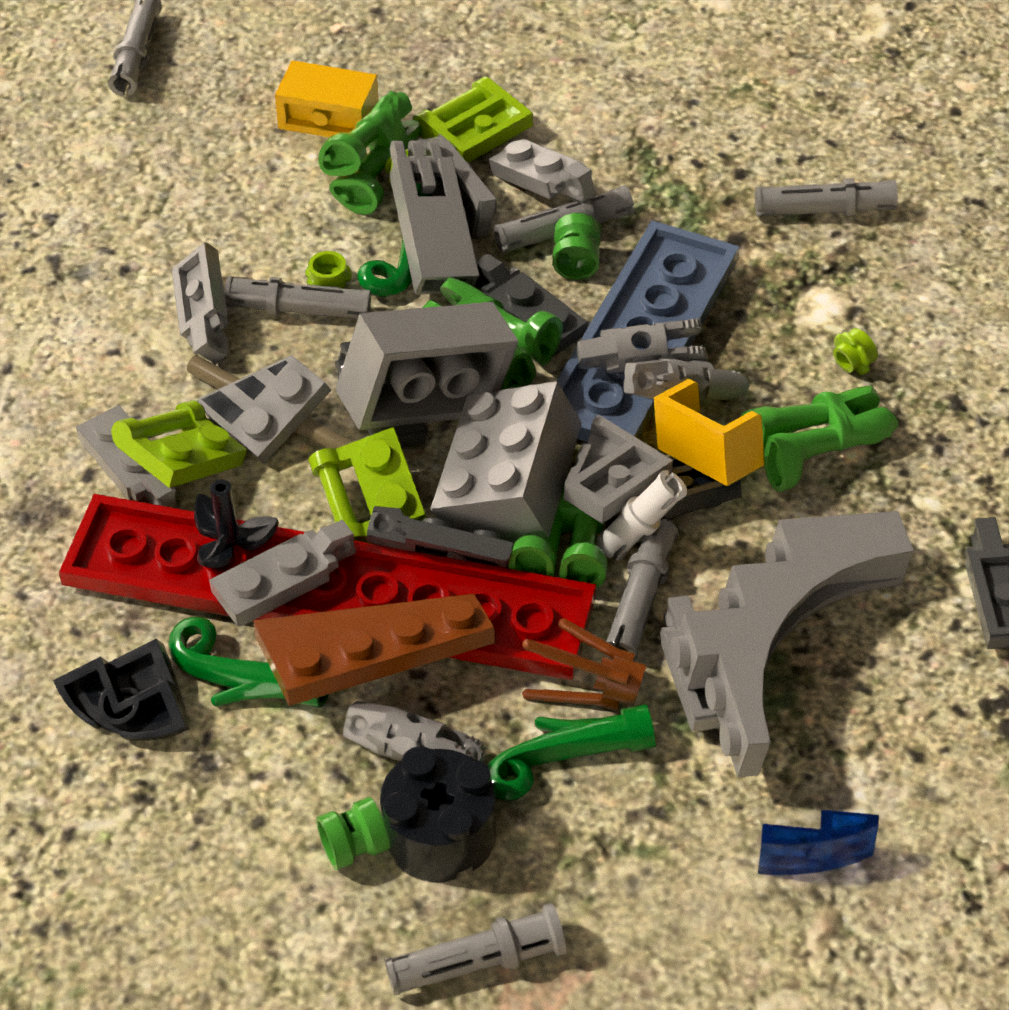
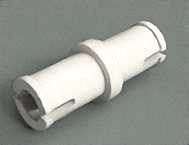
M664 470L639 496L630 497L624 503L622 513L597 536V544L607 557L612 558L614 556L615 560H621L626 555V552L644 535H652L660 527L661 518L687 495V488L681 478L673 472L669 475V471Z

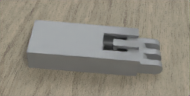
M420 140L409 141V156H406L403 141H392L390 154L393 167L389 176L415 294L442 293L440 287L449 277L474 287L479 278V272L453 158L442 157L438 140H428L426 142V156H424ZM415 183H423L421 193H432V196L418 197Z

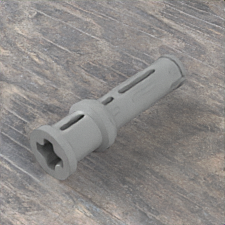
M552 903L543 905L542 912L508 921L505 917L497 918L494 923L490 924L491 929L443 942L396 957L384 958L394 996L418 987L452 979L501 964L503 969L513 970L519 967L520 961L554 952L557 957L565 955L567 953L565 938L554 905Z

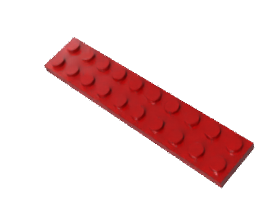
M93 494L61 565L59 576L61 584L64 586L229 616L211 592L209 580L299 534L303 535L305 532L277 527L274 535L263 546L254 551H248L238 545H234L233 549L236 560L233 563L221 568H207L198 563V551L202 545L217 539L209 538L199 533L194 520V511ZM236 519L238 525H241L245 522L243 520ZM354 541L355 554L338 562L339 567L329 574L330 581L254 619L262 620L475 594L494 626L495 643L448 658L573 681L576 671L575 667L528 651L523 648L522 644L524 640L530 639L580 656L583 642L561 629L559 621L567 619L587 630L596 599V584Z

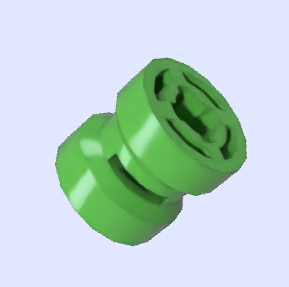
M571 213L557 221L554 232L555 247L553 248L552 266L562 277L581 280L589 278L598 270L600 259L598 247L601 242V226L596 219L584 213Z
M371 797L354 802L351 810L339 814L330 811L316 817V825L322 845L331 865L336 871L352 865L355 857L368 853L375 856L390 849V841L383 818Z

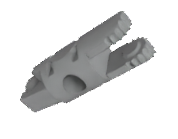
M694 318L655 323L654 325L646 324L602 330L600 333L601 337L578 341L577 356L579 368L606 367V373L611 374L625 372L626 363L652 361L662 358L678 359L681 361H708L705 347L697 345L668 348L667 340L693 337L703 331L701 319ZM635 346H643L646 349L639 350Z
M662 358L652 361L626 363L624 372V393L654 400L655 396L683 381L691 379L698 383L700 406L708 405L712 399L739 400L740 397H744L745 393H748V388L750 387L748 385L749 380L741 372L714 369L711 363L707 361H681L678 359Z
M356 701L349 706L343 729L344 737L379 755L397 761L402 760L406 751L417 746H425L429 749L454 750L481 762L487 755L485 752L487 748L484 747V743L479 741V738L469 737L466 733L448 728L444 723L396 707Z

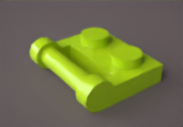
M482 77L473 82L472 89L432 111L425 109L414 115L412 120L419 121L422 128L420 137L429 139L442 135L455 146V149L463 159L469 163L532 127L533 112L488 77Z
M195 400L180 403L173 411L141 420L134 418L118 420L113 424L111 430L115 445L168 488L242 466L247 450L229 436L225 429L216 426L208 420L202 405ZM180 429L183 431L181 433L168 435L153 441H150L148 439Z
M394 427L336 449L324 448L318 450L308 458L313 475L320 478L335 523L343 520L354 533V541L369 543L367 542L369 521L357 523L339 471L354 467L370 515L373 512L374 506L400 508L404 516H408L410 519L423 521V519L427 518Z

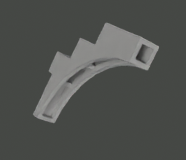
M898 511L779 520L772 542H768L766 545V563L732 565L726 587L721 588L719 592V610L684 612L678 634L671 638L670 653L672 663L676 669L681 668L687 690L705 688L707 705L711 711L716 710L721 725L719 737L722 752L725 756H731L737 778L759 776L771 743L763 710V671L777 645L801 621L832 602L862 591L901 585L914 550Z

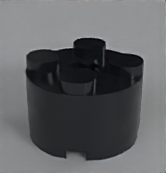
M417 746L406 751L402 760L387 774L380 792L381 816L390 841L389 852L394 857L395 864L406 874L428 882L454 880L457 873L463 872L472 866L473 871L476 870L490 856L496 839L495 790L489 768L484 762L454 750L429 749L425 746Z

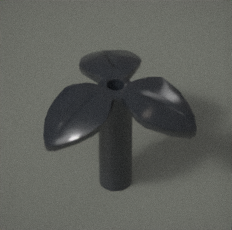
M220 479L211 484V498L204 494H198L194 507L196 527L201 535L217 539L202 545L198 551L197 561L204 567L221 568L230 565L236 560L233 549L234 545H238L248 551H254L263 546L274 535L279 525L278 519L271 516L253 517L238 525L232 487L227 480Z

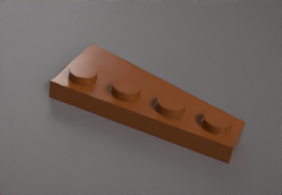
M475 594L253 621L255 637L289 706L495 643L494 626Z

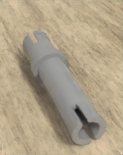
M135 0L134 8L123 41L116 46L113 60H116L108 80V86L111 91L119 96H125L128 84V96L135 92L139 75L147 67L149 55H146L162 9V2L160 0H145L144 4H142L143 0Z
M843 179V183L826 185L755 187L756 217L824 212H844L845 216H854L856 211L897 210L898 204L896 180L865 183L854 182V179Z
M623 185L608 192L594 195L584 202L574 199L573 202L556 208H550L517 220L496 224L493 227L495 241L499 251L502 254H506L521 247L554 238L555 225L565 215L584 213L592 216L600 224L611 219L633 214L634 208L632 206H634V202L628 187Z
M228 276L224 293L226 307L267 310L268 315H279L280 311L358 319L360 313H369L371 311L372 301L371 290L282 282L281 277H270L269 281Z
M662 519L658 533L654 532L652 535L643 536L638 552L634 553L629 559L627 565L629 578L606 642L622 650L625 648L628 652L634 653V660L637 657L638 647L659 585L667 581L670 571L667 561L674 541L678 536L677 527L666 519Z

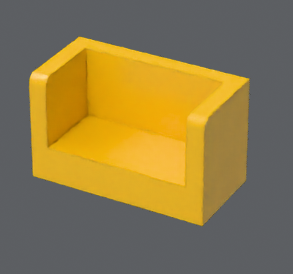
M291 60L275 93L278 129L324 137L351 132L355 129L358 121L368 115L379 101L377 74Z
M687 379L653 398L658 449L726 486L765 465L762 416L760 414L750 411L725 426L700 414L698 383L691 379Z

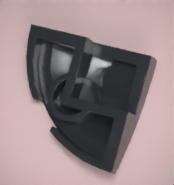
M157 638L110 662L100 656L53 680L67 706L79 718L95 729L102 727L120 734L124 739L134 741L163 739L189 730L188 718L174 670L164 644Z

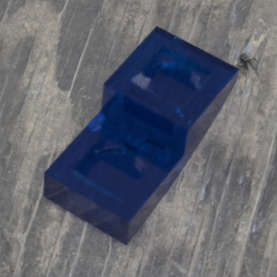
M821 810L819 829L762 824L758 874L800 875L842 868L867 859L874 855L879 815Z

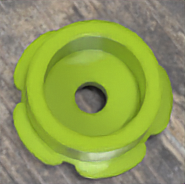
M322 251L310 258L305 271V276L308 278L306 283L345 288L346 282H349L352 278V271L346 265V260L341 254L334 251Z
M853 328L848 333L843 332L836 335L834 339L836 348L833 349V356L837 364L844 371L851 373L856 370L862 375L869 372V365L877 360L878 351L868 334L859 328Z

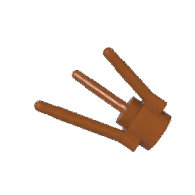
M567 619L559 621L561 629L611 659L603 657L602 662L598 663L530 639L523 641L522 646L528 651L597 675L593 688L603 691V694L548 689H525L522 692L524 699L597 705L614 711L618 710L620 702L634 706L646 669L645 664L633 661L634 653L616 648Z

